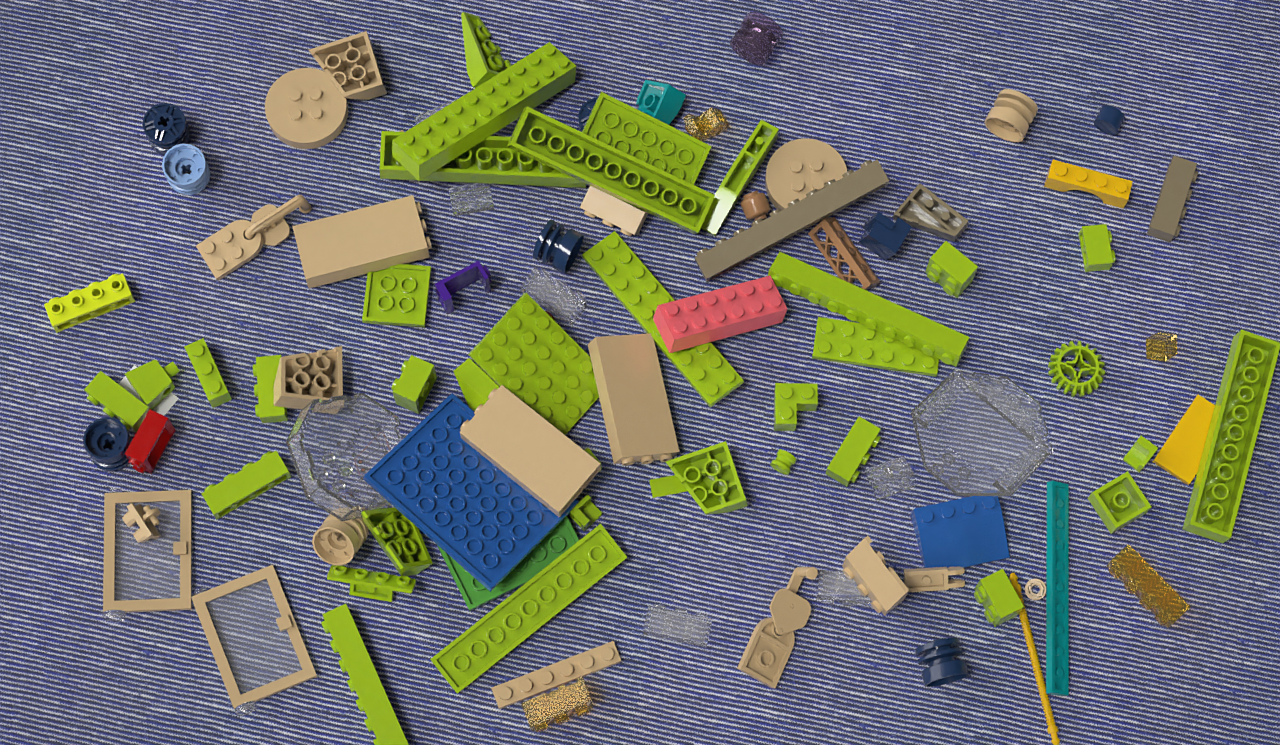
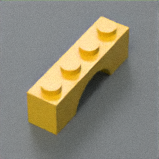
M1052 160L1044 187L1061 192L1068 190L1086 191L1098 196L1104 204L1124 208L1129 199L1133 181Z

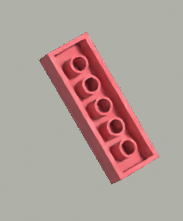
M766 276L658 305L653 320L669 353L782 323L788 309L771 276Z

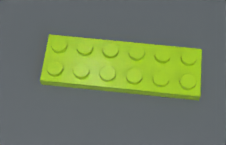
M822 317L817 318L812 359L933 377L937 376L939 359L936 357L928 356L914 347H908L903 342L894 338H888L881 332L868 329L861 323Z

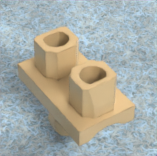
M133 503L127 506L129 511L122 519L128 527H133L136 523L139 525L140 528L133 533L138 543H144L149 539H157L161 536L155 527L160 523L157 519L161 513L158 508L151 510L149 505L142 507L141 504L134 505Z

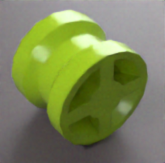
M779 449L776 459L772 460L770 465L776 471L789 475L790 467L796 463L797 459L791 453Z

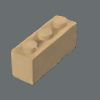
M592 186L589 187L580 208L585 210L584 214L592 218L598 216L603 219L602 223L610 227L616 225L621 228L620 232L630 237L632 234H639L648 215L647 212Z

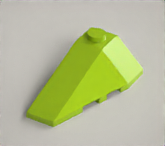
M463 12L461 19L467 73L473 88H476L512 65L509 60L504 61L500 55L502 50L490 40L491 34L479 16Z
M470 358L453 371L468 407L474 412L480 404L484 405L489 400L488 396L493 389L499 388Z

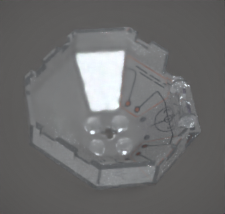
M357 393L352 397H346V395L335 396L329 400L313 399L304 407L286 440V444L306 498L340 521L362 518L361 512L364 510L393 508L394 506L364 481L363 477L406 437L401 436L398 426L401 423L398 416L365 393ZM336 467L339 474L333 475L332 469Z

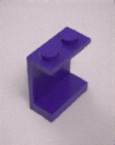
M479 260L434 284L437 298L447 315L454 311L451 295L480 280L486 292H491V274L486 265L482 266Z

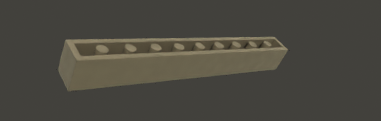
M878 159L873 162L872 160L864 162L860 165L861 168L855 172L853 169L847 171L842 175L843 178L835 181V179L830 180L824 184L825 188L819 191L814 189L808 192L806 198L801 201L799 199L788 203V208L782 211L779 208L771 212L769 218L765 220L760 218L751 224L752 227L747 230L744 228L737 230L733 233L734 237L728 240L723 238L717 241L715 247L709 250L704 248L697 252L695 262L706 282L887 186L889 179Z

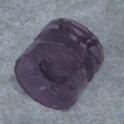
M749 12L743 19L740 29L735 32V36L730 40V45L746 61L756 65H764L769 60V56L772 55L773 48L777 47L782 39L783 31L775 21L764 14Z

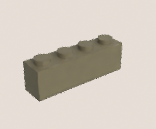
M1177 156L1172 157L1146 235L1167 242H1171L1174 236H1178L1181 225H1178L1179 219L1184 218L1187 207H1184L1185 200L1189 201L1193 189H1190L1191 182L1195 183L1198 171H1195L1197 163Z

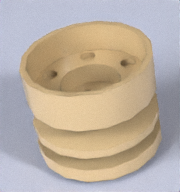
M1004 89L998 94L994 107L991 108L984 123L988 130L997 137L1010 142H1020L1024 139L1029 129V124L1032 123L1038 111V107L1027 95L1019 91Z
M348 508L333 510L314 533L312 539L313 548L323 561L332 565H345L352 560L366 541L369 533L368 527L363 522L362 516L354 513L356 511L349 510Z

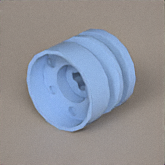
M179 144L169 149L163 157L162 168L164 175L176 192L183 195H193L205 189L210 180L211 173L209 165L199 148L191 144Z

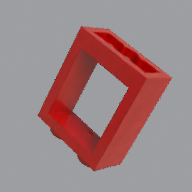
M149 409L125 452L126 457L129 459L128 463L133 465L132 468L142 474L145 471L152 474L176 430L169 418Z

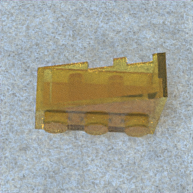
M581 676L577 678L576 683L568 686L563 684L558 687V690L550 693L545 692L521 703L530 730L541 732L548 729L549 724L555 722L557 725L565 723L569 720L568 717L577 714V717L588 714L590 712L589 709L592 708V699L584 678Z

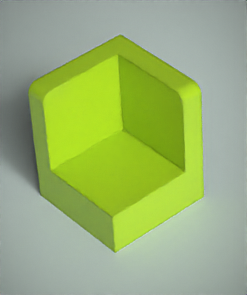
M1141 435L1125 455L1123 461L1140 472L1158 447Z
M586 495L570 511L569 515L585 531L602 516V512L591 502V497Z

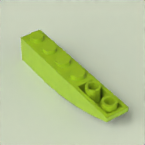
M762 119L760 120L716 191L701 229L716 236L776 142L778 128Z

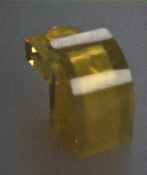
M710 107L699 116L688 114L683 118L686 124V131L700 141L708 140L729 127L721 109Z

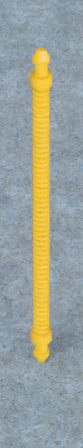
M1011 573L1009 580L1024 606L1023 596L1020 593L1022 590L1021 584H1018L1017 575ZM1024 606L1018 615H1020L1023 634L1026 639L1043 711L1045 712L1044 715L1048 726L1047 731L1048 734H1051L1052 744L1059 745L1058 726L1055 725L1053 711H1051L1052 708L1049 703L1050 700L1046 694V684H1044L1045 681L1042 676L1043 673H1041L1039 657H1037L1034 638H1032L1033 635Z

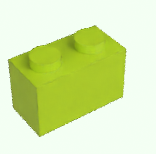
M1107 224L1082 226L1078 235L1085 272L1110 270L1113 262H1115V252L1111 250L1112 235L1111 231L1107 230Z

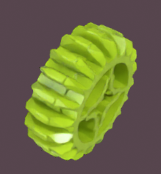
M1070 341L1068 346L1065 343L1062 344L1061 349H1055V354L1050 357L1052 362L1048 364V368L1051 369L1048 375L1054 376L1051 383L1058 382L1057 390L1063 387V393L1067 394L1068 391H1071L1072 397L1077 392L1080 397L1084 396L1085 392L1091 394L1092 389L1096 390L1099 387L1098 383H1102L1103 378L1101 376L1105 374V370L1102 369L1105 362L1099 361L1102 358V354L1095 355L1097 349H1088L1090 347L1089 343L1085 347L1082 346L1081 341H1078L1076 346L1073 341ZM1075 355L1073 361L1061 362L1063 358ZM1083 358L1086 359L1089 362V364L1085 363L1083 361ZM1075 364H1076V367H1078V370L1080 369V371L1078 372L1077 375H1076L1077 371H1075V370H1074L1075 368H1073V367L1075 366ZM1064 374H1067L1070 377V380L1067 379L1064 376ZM1087 375L1092 376L1090 380L1078 383L1080 377H1087Z

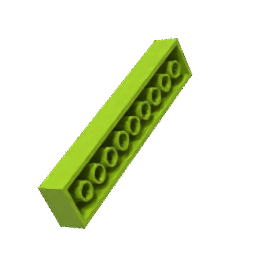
M548 42L393 139L392 156L420 181L518 119L524 108L530 107L533 109L573 84L576 77V65L553 44Z
M530 107L523 109L507 147L692 234L699 233L715 197L710 192Z
M381 131L380 179L417 180L392 156V140L404 132ZM490 136L420 180L586 188L585 183L507 147L511 137Z
M1242 329L1233 336L1182 530L1220 543H1224L1231 538L1277 362L1280 342Z

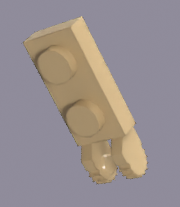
M953 566L948 568L904 569V584L909 592L938 591L964 587L965 581L962 579L948 580V575L963 574L964 568Z

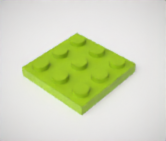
M397 264L387 269L368 272L362 322L425 328L431 266Z

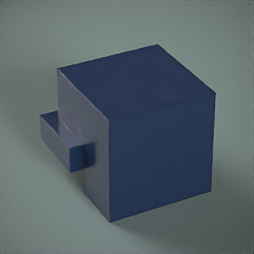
M877 212L863 225L862 228L866 231L859 240V243L886 261L896 254L912 226L900 218L893 222L882 213Z

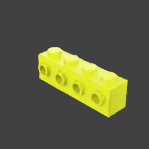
M122 273L113 274L102 282H93L84 289L73 290L64 297L52 298L44 306L52 327L58 333L134 303L135 299L128 281Z

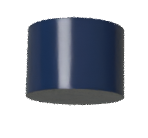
M1104 105L1099 111L1094 125L1106 134L1115 135L1121 127L1125 115L1113 106Z

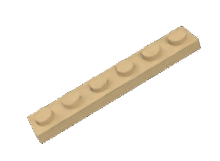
M611 641L491 689L498 708L502 709L621 663V659L614 641Z

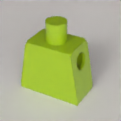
M152 360L125 373V376L145 405L150 410H153L175 389L170 378L180 371L173 361L162 368L157 360Z

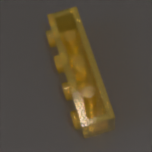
M1129 544L1106 565L1109 568V573L1114 578H1119L1124 583V588L1130 594H1135L1139 598L1141 606L1146 610H1150L1160 625L1169 628L1190 608L1183 598Z

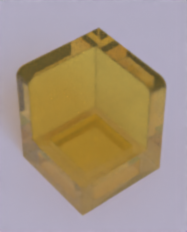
M1157 332L1146 339V359L1167 361L1177 354L1176 334Z

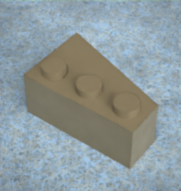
M921 183L917 185L893 214V220L895 221L897 218H900L914 228L953 242L968 227V220Z

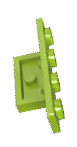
M332 565L327 574L328 580L350 583L349 595L389 602L393 600L394 591L411 594L416 585V579L408 576H395L385 572L377 573L367 571L366 569L347 568L343 565Z

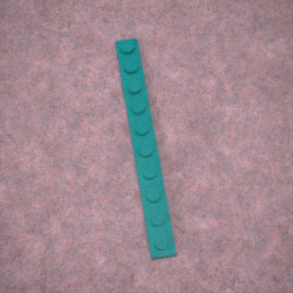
M1049 481L1047 482L1046 694L1068 696L1069 484Z

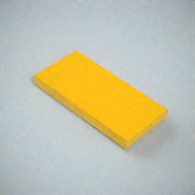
M1198 394L1152 462L1189 485L1199 468L1215 405Z

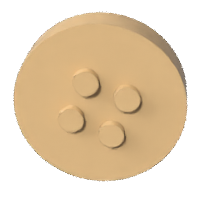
M300 68L285 73L273 83L266 96L265 113L272 132L280 141L298 149H314L330 143L341 133L348 117V104L346 98L343 97L324 71L314 68Z
M809 138L796 139L782 145L770 158L765 176L766 192L775 208H780L782 211L788 208V203L795 199L801 201L806 198L808 192L814 189L819 191L825 188L824 184L830 180L835 179V181L842 179V175L847 172V167L841 155L825 142Z

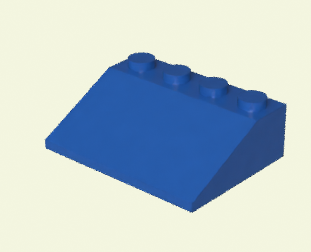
M997 491L912 510L910 516L924 568H948L953 566L966 568L1010 558L1003 514Z

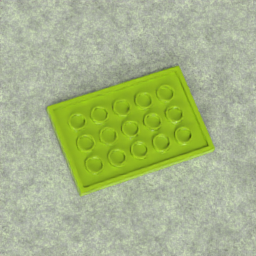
M600 92L582 133L693 185L712 147L603 92Z
M524 293L468 354L499 386L503 385L564 435L599 398L590 356L527 293Z

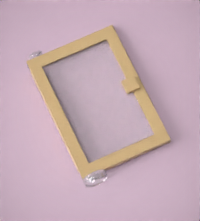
M111 488L109 493H105L103 619L106 621H123L126 619L127 612L192 610V491L123 492L121 488ZM133 503L134 505L141 504L142 507L149 505L151 510L158 508L161 512L157 517L160 523L155 527L161 536L157 539H149L144 543H138L133 533L140 528L139 525L136 523L133 527H128L122 519L129 511L127 506Z
M273 565L210 590L202 587L194 591L195 595L191 597L237 716H244L254 712L258 708L256 702L317 677Z

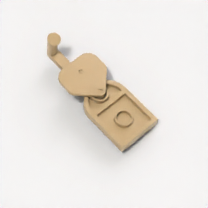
M300 194L278 208L271 204L265 205L253 213L251 222L247 220L234 221L196 245L215 278L219 281L256 257L262 245L276 246L287 239L290 234V227L283 217L298 207L302 213H309L311 205Z
M815 567L795 568L786 589H779L775 593L770 604L772 617L765 618L756 625L737 667L738 670L770 688H776L791 654L795 641L793 631L804 627L810 616L811 606L809 602L796 593L803 577L808 579H815L817 577L818 571Z

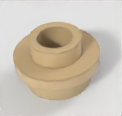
M1031 579L1025 585V593L1032 600H1040L1046 595V585L1040 579ZM1036 585L1040 588L1037 594L1033 593L1032 590Z

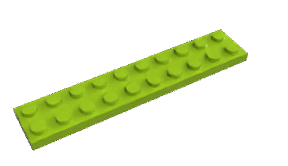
M615 231L582 254V258L644 331L647 334L651 333L655 344L710 408L743 384V379L711 342L669 353L653 317L658 305L675 300Z
M600 523L430 660L458 694L624 561L627 556Z

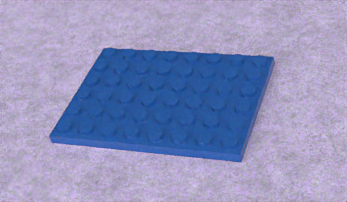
M452 393L364 475L363 480L491 592L578 504V501L575 499L565 512L558 517L461 439L460 427L466 420L470 421L475 414L472 409Z

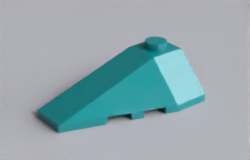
M645 80L637 97L636 105L639 106V111L669 125L682 107L686 94L669 84Z

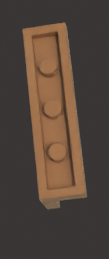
M835 217L824 218L808 233L840 279L853 284V278L858 279L863 285L861 288L864 290L875 288L881 283ZM822 228L826 233V241H821L816 235ZM830 245L837 248V258L830 255ZM842 262H847L849 265V274L842 272Z

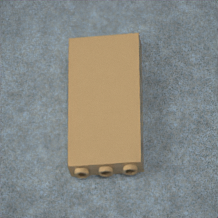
M412 195L292 226L308 288L364 275L371 271L387 269L397 264H406L429 258L428 249H432L429 237L424 236L427 228L424 219L420 220L419 215L422 214L420 203H415L414 196Z
M651 333L595 337L588 344L614 464L622 463V466H628L635 462L649 464L654 460H660V462L672 460L679 453V447L655 342Z
M501 385L498 389L495 388L488 396L489 400L484 405L480 404L476 408L474 417L462 424L460 427L461 439L560 517L601 470V464Z

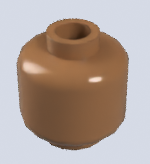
M757 190L743 196L744 200L741 201V207L748 220L754 219L756 221L760 218H767L766 214L770 211V206L764 193H758Z

